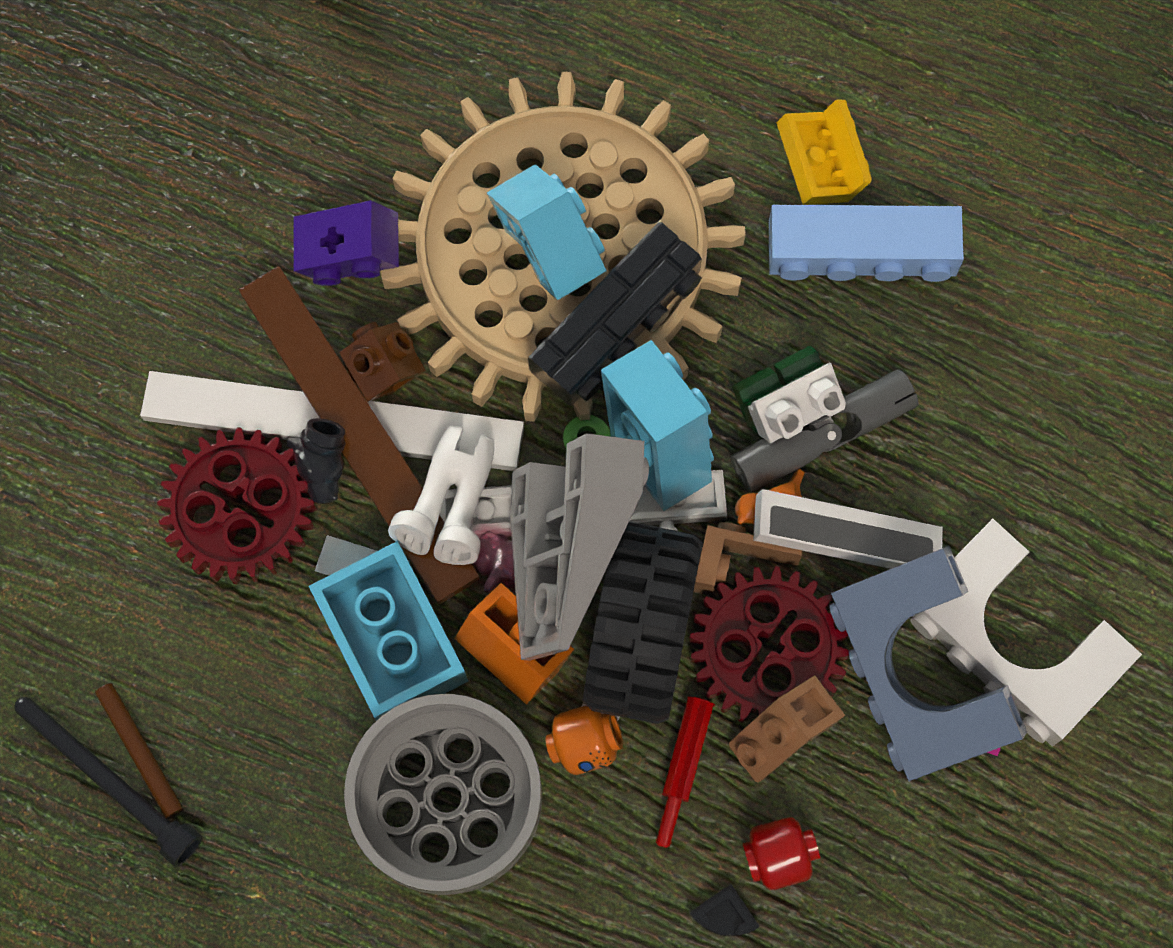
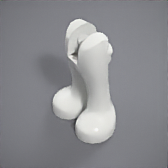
M449 426L437 445L422 493L414 510L400 511L395 514L390 523L388 533L395 542L398 541L400 546L418 555L427 554L434 537L435 527L449 487L455 484L457 491L454 502L436 541L434 556L442 563L466 565L474 563L480 553L481 541L471 531V526L479 498L491 470L495 441L481 434L472 455L460 452V440L464 427Z

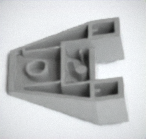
M586 433L567 443L566 467L529 462L513 471L510 521L521 660L531 661L569 649L643 493V487L649 475V463L647 458L644 457L645 441Z

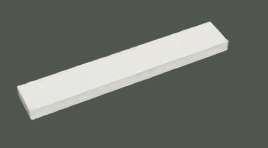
M723 470L711 471L712 482L665 511L662 510L644 486L643 493L629 522L654 526L666 520L673 521V524L726 520L727 509ZM512 485L484 487L471 526V531L479 538L512 536L510 521ZM457 489L448 490L440 511V516L444 522L453 505Z

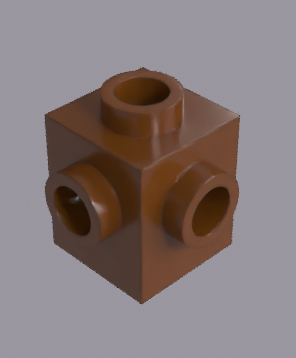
M374 321L361 327L351 335L354 342L339 352L347 366L349 375L357 383L367 402L395 393L426 371L414 350L411 338L403 331L398 322L379 327L377 322Z

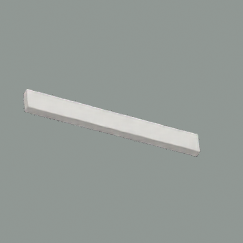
M149 371L140 414L144 421L216 431L221 429L223 432L235 433L237 427H241L245 435H253L258 429L262 431L264 437H278L282 440H288V438L292 437L300 438L302 430L306 429L307 422L310 419L319 418L301 391ZM375 401L367 402L402 456L432 460L435 449L448 427L456 426L464 427L460 440V452L472 455L481 434H484L495 441L491 468L508 471L518 469L524 432V422Z

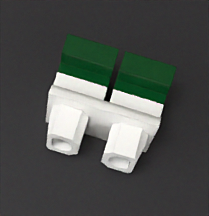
M811 345L773 364L775 371L767 367L732 386L747 426L770 444L782 437L786 439L802 432L803 426L824 415L831 417L845 409L846 404L832 364L827 363L823 365L818 352Z

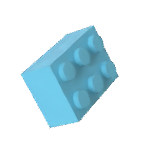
M650 340L601 369L611 437L645 441L644 457L647 458L649 463V475L645 487L662 510L669 509L712 482L711 462L714 461L709 442L713 435L708 425V415L711 414V409L702 392L697 388L690 390L683 381V373L676 359L669 352L662 354L654 342Z
M398 541L309 585L376 721L382 715L406 701L427 695L445 694L468 682L466 673Z

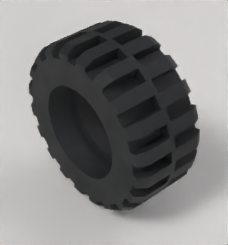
M628 522L606 570L594 628L583 703L592 711L655 724L669 720L703 542L696 535Z

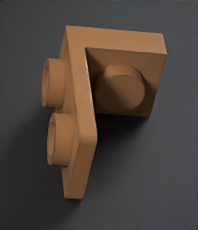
M721 522L718 523L717 527L707 525L693 592L712 596L715 582L725 584L731 555L722 554V550L793 566L799 565L803 551L753 541L754 535L746 534V528L737 524Z
M814 675L773 702L729 742V747L754 781L759 783L801 747L839 722L845 714Z

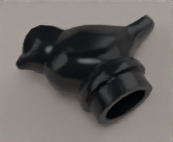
M322 418L310 419L307 422L306 429L302 430L300 438H288L287 446L293 449L297 471L307 483L311 500L319 504H329L338 499L339 479L344 469L341 453L346 445L344 440L345 429L334 421Z

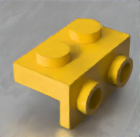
M835 100L824 112L784 114L776 122L803 205L849 202L871 183L872 177L869 164L865 159L856 132L855 122L851 117L846 100Z

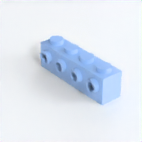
M772 205L769 217V275H780L785 280H802L809 275H828L829 279L835 281L851 280L856 276H875L880 281H896L903 278V276H922L926 281L939 282L947 280L951 276H957L964 260L962 206Z

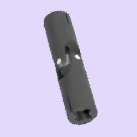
M896 369L844 396L846 402L845 409L839 413H846L847 422L842 431L831 417L824 415L803 426L802 432L789 439L782 437L770 444L763 438L732 454L730 459L734 471L745 490L753 493L807 465L819 457L822 452L834 450L918 407L919 403L917 394L914 393V387L905 373L900 369Z

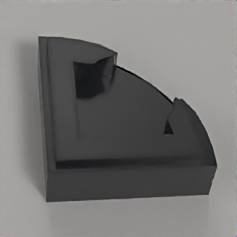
M731 884L689 912V915L698 925L711 933L721 936H741L753 932L760 927Z

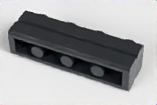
M658 222L528 357V367L531 373L547 387H550L569 406H572L580 397L584 401L591 399L603 385L601 369L635 350L637 344L633 341L645 329L652 333L665 321L670 312L666 307L677 295L685 299L698 286L702 279L698 274L702 262L700 254L686 242L681 241L666 225Z

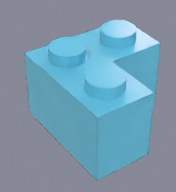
M535 164L487 192L505 231L522 246L540 284L557 300L607 271L599 255L605 251L604 246L593 228H586L581 218V214L586 212L581 198L573 187L566 189L555 173L549 176Z

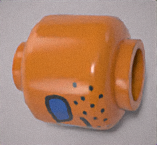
M586 705L556 715L552 723V733L546 735L545 738L547 751L554 764L561 762L565 770L572 775L583 774L611 765L616 760L617 750L623 748L622 733L616 716L592 711Z

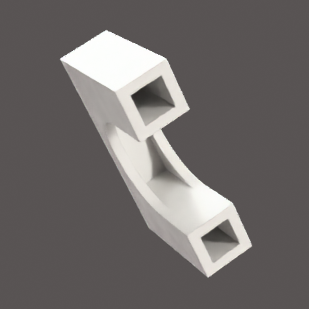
M992 518L955 557L969 592L961 597L915 614L910 621L916 630L927 639L932 640L934 637L938 639L949 650L947 657L959 670L966 674L972 671L986 684L983 688L985 693L1008 685L1027 733L1039 743L1047 741L1053 747L1075 727L1142 654L1104 620L1062 663L1046 669H1027L1014 665L1004 659L994 649L986 634L984 626L985 606L990 594L1022 562L1029 551Z

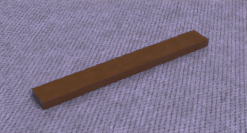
M280 266L240 288L239 292L318 417L334 421L345 429L344 440L346 445L342 455L388 527L398 512L405 510L413 511L422 493V486ZM440 514L427 554L418 555L402 547L438 605L480 580L472 564L452 565L442 563L435 558V544L445 523Z

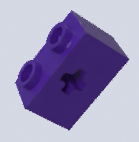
M370 200L294 216V271L313 278L314 284L322 286L338 285L341 283V278L350 276L356 278H375L380 276V270L399 267L398 212Z

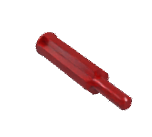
M686 698L687 703L662 793L663 796L667 797L656 844L663 848L670 847L682 801L688 802L711 713L713 707H715L714 703L703 698Z

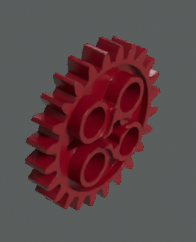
M237 427L233 440H228L221 429L217 430L216 444L210 445L201 436L198 438L201 449L199 453L195 454L186 448L182 450L184 457L188 461L185 466L173 463L169 465L177 477L176 481L161 482V486L171 497L158 500L157 505L162 511L171 514L158 520L159 525L164 530H174L165 538V541L171 548L181 546L176 556L182 563L194 558L191 568L196 574L200 575L210 566V577L215 582L221 579L225 571H228L229 578L233 584L239 583L242 571H247L252 580L258 582L259 568L263 566L273 575L277 574L274 560L280 557L289 563L294 561L288 548L291 544L302 548L306 546L298 532L299 530L314 529L312 521L305 517L304 514L317 510V505L313 500L304 498L309 495L307 483L301 481L302 477L299 475L296 465L293 466L295 463L293 449L291 448L281 453L283 444L278 437L273 438L265 445V437L262 431L258 429L250 441L247 440L241 427ZM230 465L241 467V473L236 480L227 483L219 481L220 474L226 467ZM207 483L215 487L223 495L236 503H241L244 500L253 513L274 521V526L271 528L265 527L239 508L231 511L222 498L201 490L202 485ZM270 488L282 490L281 499L272 506L260 505L261 495ZM204 505L215 506V513L209 521L205 523L194 522V514L200 507ZM245 528L256 530V537L250 545L246 547L234 546V538L239 531Z
M775 566L771 579H764L760 568L755 567L752 581L748 583L737 572L734 576L735 588L733 590L722 582L717 585L720 601L705 597L703 605L710 615L696 614L694 617V623L705 630L704 632L690 634L689 642L702 647V650L690 655V663L705 665V668L696 674L695 679L697 682L712 681L713 684L706 694L708 699L715 698L720 694L725 697L721 712L726 713L734 705L740 707L739 722L741 723L747 719L750 712L757 713L758 717L778 698L814 675L830 696L833 697L837 689L829 678L843 679L846 674L842 667L835 664V661L848 660L849 650L837 646L838 643L848 638V633L846 630L840 632L834 628L836 624L831 613H828L826 610L833 597L831 594L819 599L813 596L818 583L815 580L804 589L798 586L800 572L795 571L787 582L782 581L780 567ZM757 603H767L775 609L776 619L770 623H760L752 617L750 608ZM789 612H794L796 619L781 636L776 649L777 652H770L751 681L744 682L742 676L758 657L762 642H768ZM798 631L810 633L815 638L816 649L810 652L797 650L792 645L791 635ZM738 641L747 648L748 658L739 663L730 662L723 656L721 648L727 642ZM769 670L781 671L787 677L788 688L781 692L768 690L763 684L762 675Z

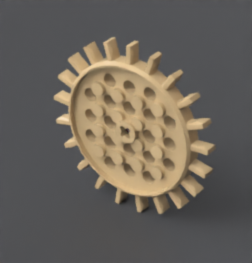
M571 72L561 73L557 86L558 106L535 109L529 108L526 90L519 78L509 79V103L515 114L499 119L491 124L485 119L480 107L467 97L460 101L465 123L474 132V135L465 140L457 149L450 146L441 136L428 129L420 135L423 148L430 156L443 164L432 182L424 181L412 174L396 171L392 178L395 190L405 196L423 201L418 221L398 219V241L416 243L417 262L399 265L397 268L380 270L382 282L385 289L422 284L428 301L426 304L406 312L397 319V322L403 331L410 335L438 321L451 338L435 351L428 361L430 372L436 377L450 369L455 361L464 353L484 366L482 373L474 382L472 391L473 403L481 407L493 394L499 378L505 376L518 382L527 383L522 399L525 421L535 422L541 409L542 390L544 386H547L529 370L528 357L536 350L538 342L548 337L609 274L610 270L657 224L641 222L637 215L643 210L653 209L659 212L662 216L659 222L666 225L681 241L686 242L700 254L702 262L698 274L702 279L688 297L682 299L677 295L666 307L670 311L669 315L654 332L650 333L645 329L633 341L637 344V348L652 340L662 354L669 352L676 359L682 370V379L684 380L688 376L689 367L683 357L668 343L675 337L682 326L694 331L702 338L717 343L722 333V325L694 309L700 290H711L723 295L738 296L742 277L705 267L708 248H732L744 245L745 226L707 227L703 209L705 206L723 202L733 196L735 184L732 177L718 179L706 185L695 187L685 169L705 156L709 148V139L703 133L690 140L678 151L672 153L669 148L656 138L668 124L671 104L663 100L651 111L647 120L640 127L618 116L624 104V81L617 79L613 81L606 92L605 103L601 111L573 106L576 88ZM570 144H579L586 149V152L578 158H570L564 155L562 150ZM526 159L539 160L543 164L541 169L549 176L555 173L566 189L573 187L577 192L585 184H595L602 189V193L599 196L591 199L584 198L578 193L586 209V212L581 214V218L586 228L592 227L595 230L599 225L610 224L616 227L619 232L611 239H600L605 251L599 255L607 271L588 282L591 289L583 296L568 294L557 300L540 284L531 264L522 270H513L505 264L512 255L523 254L526 256L522 246L505 229H499L490 224V221L497 213L487 192L523 172L519 165ZM629 169H637L642 171L646 177L643 181L633 184L623 180L621 175ZM486 173L494 174L499 178L498 183L490 188H482L475 181L480 175ZM458 228L466 229L471 233L470 238L461 244H453L446 239L452 230ZM472 269H479L487 275L482 283L473 286L465 284L461 279L467 271ZM531 295L541 296L547 302L545 307L537 312L525 310L521 303L526 297ZM493 310L502 315V320L494 327H483L477 322L478 316L484 311ZM580 397L573 404L576 415L580 421L590 420L593 406L592 399L584 401Z

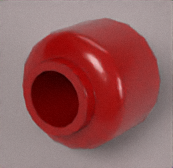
M786 817L753 827L749 834L750 841L742 843L753 882L761 881L763 886L769 890H777L808 881L813 874L811 861L821 858L813 830L802 831L799 822L793 817Z

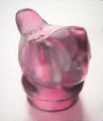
M491 531L485 532L479 538L481 543L478 559L471 563L481 575L489 576L484 585V592L490 594L500 583L507 588H515L512 541H509L503 534L496 535Z

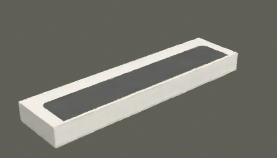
M762 489L756 495L753 541L892 569L942 549L943 527Z

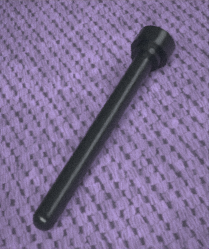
M21 697L15 702V712L157 837L156 844L161 848L160 854L174 867H179L192 856L203 840V836L188 823L181 825L178 821L171 823L32 699Z

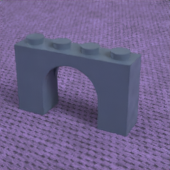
M950 546L831 593L835 602L830 604L832 618L840 632L846 630L854 648L849 650L851 664L859 678L866 677L873 694L868 697L872 715L879 725L885 723L892 742L887 744L891 761L898 772L905 771L908 781L1022 740L1027 733L1008 685L955 705L938 706L925 703L911 695L902 686L895 673L892 662V648L897 632L904 622L915 614L961 597L969 592Z

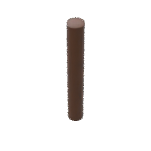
M108 683L98 688L95 694L163 815L167 819L176 816L184 808L113 683Z

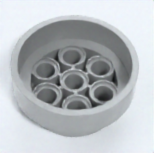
M434 694L418 697L394 707L382 715L367 730L351 757L345 779L344 799L347 819L352 834L363 853L376 867L397 883L410 889L435 895H452L470 892L492 883L508 872L523 856L535 835L540 820L542 785L533 751L522 732L508 717L491 705L471 697L456 694ZM458 739L468 740L474 745L472 756L463 763H453L447 759L449 745ZM412 753L422 755L425 758V768L420 775L414 778H406L400 775L399 765L406 755ZM493 773L504 774L510 780L508 791L499 798L488 797L482 791L484 780ZM447 787L459 790L461 792V803L457 809L449 813H443L435 808L434 800L440 790ZM397 802L409 803L413 809V815L409 823L398 828L388 825L386 818L388 809ZM480 822H491L498 829L496 841L486 848L476 847L470 840L471 830ZM434 836L444 837L449 843L447 856L436 863L424 860L422 855L424 843Z

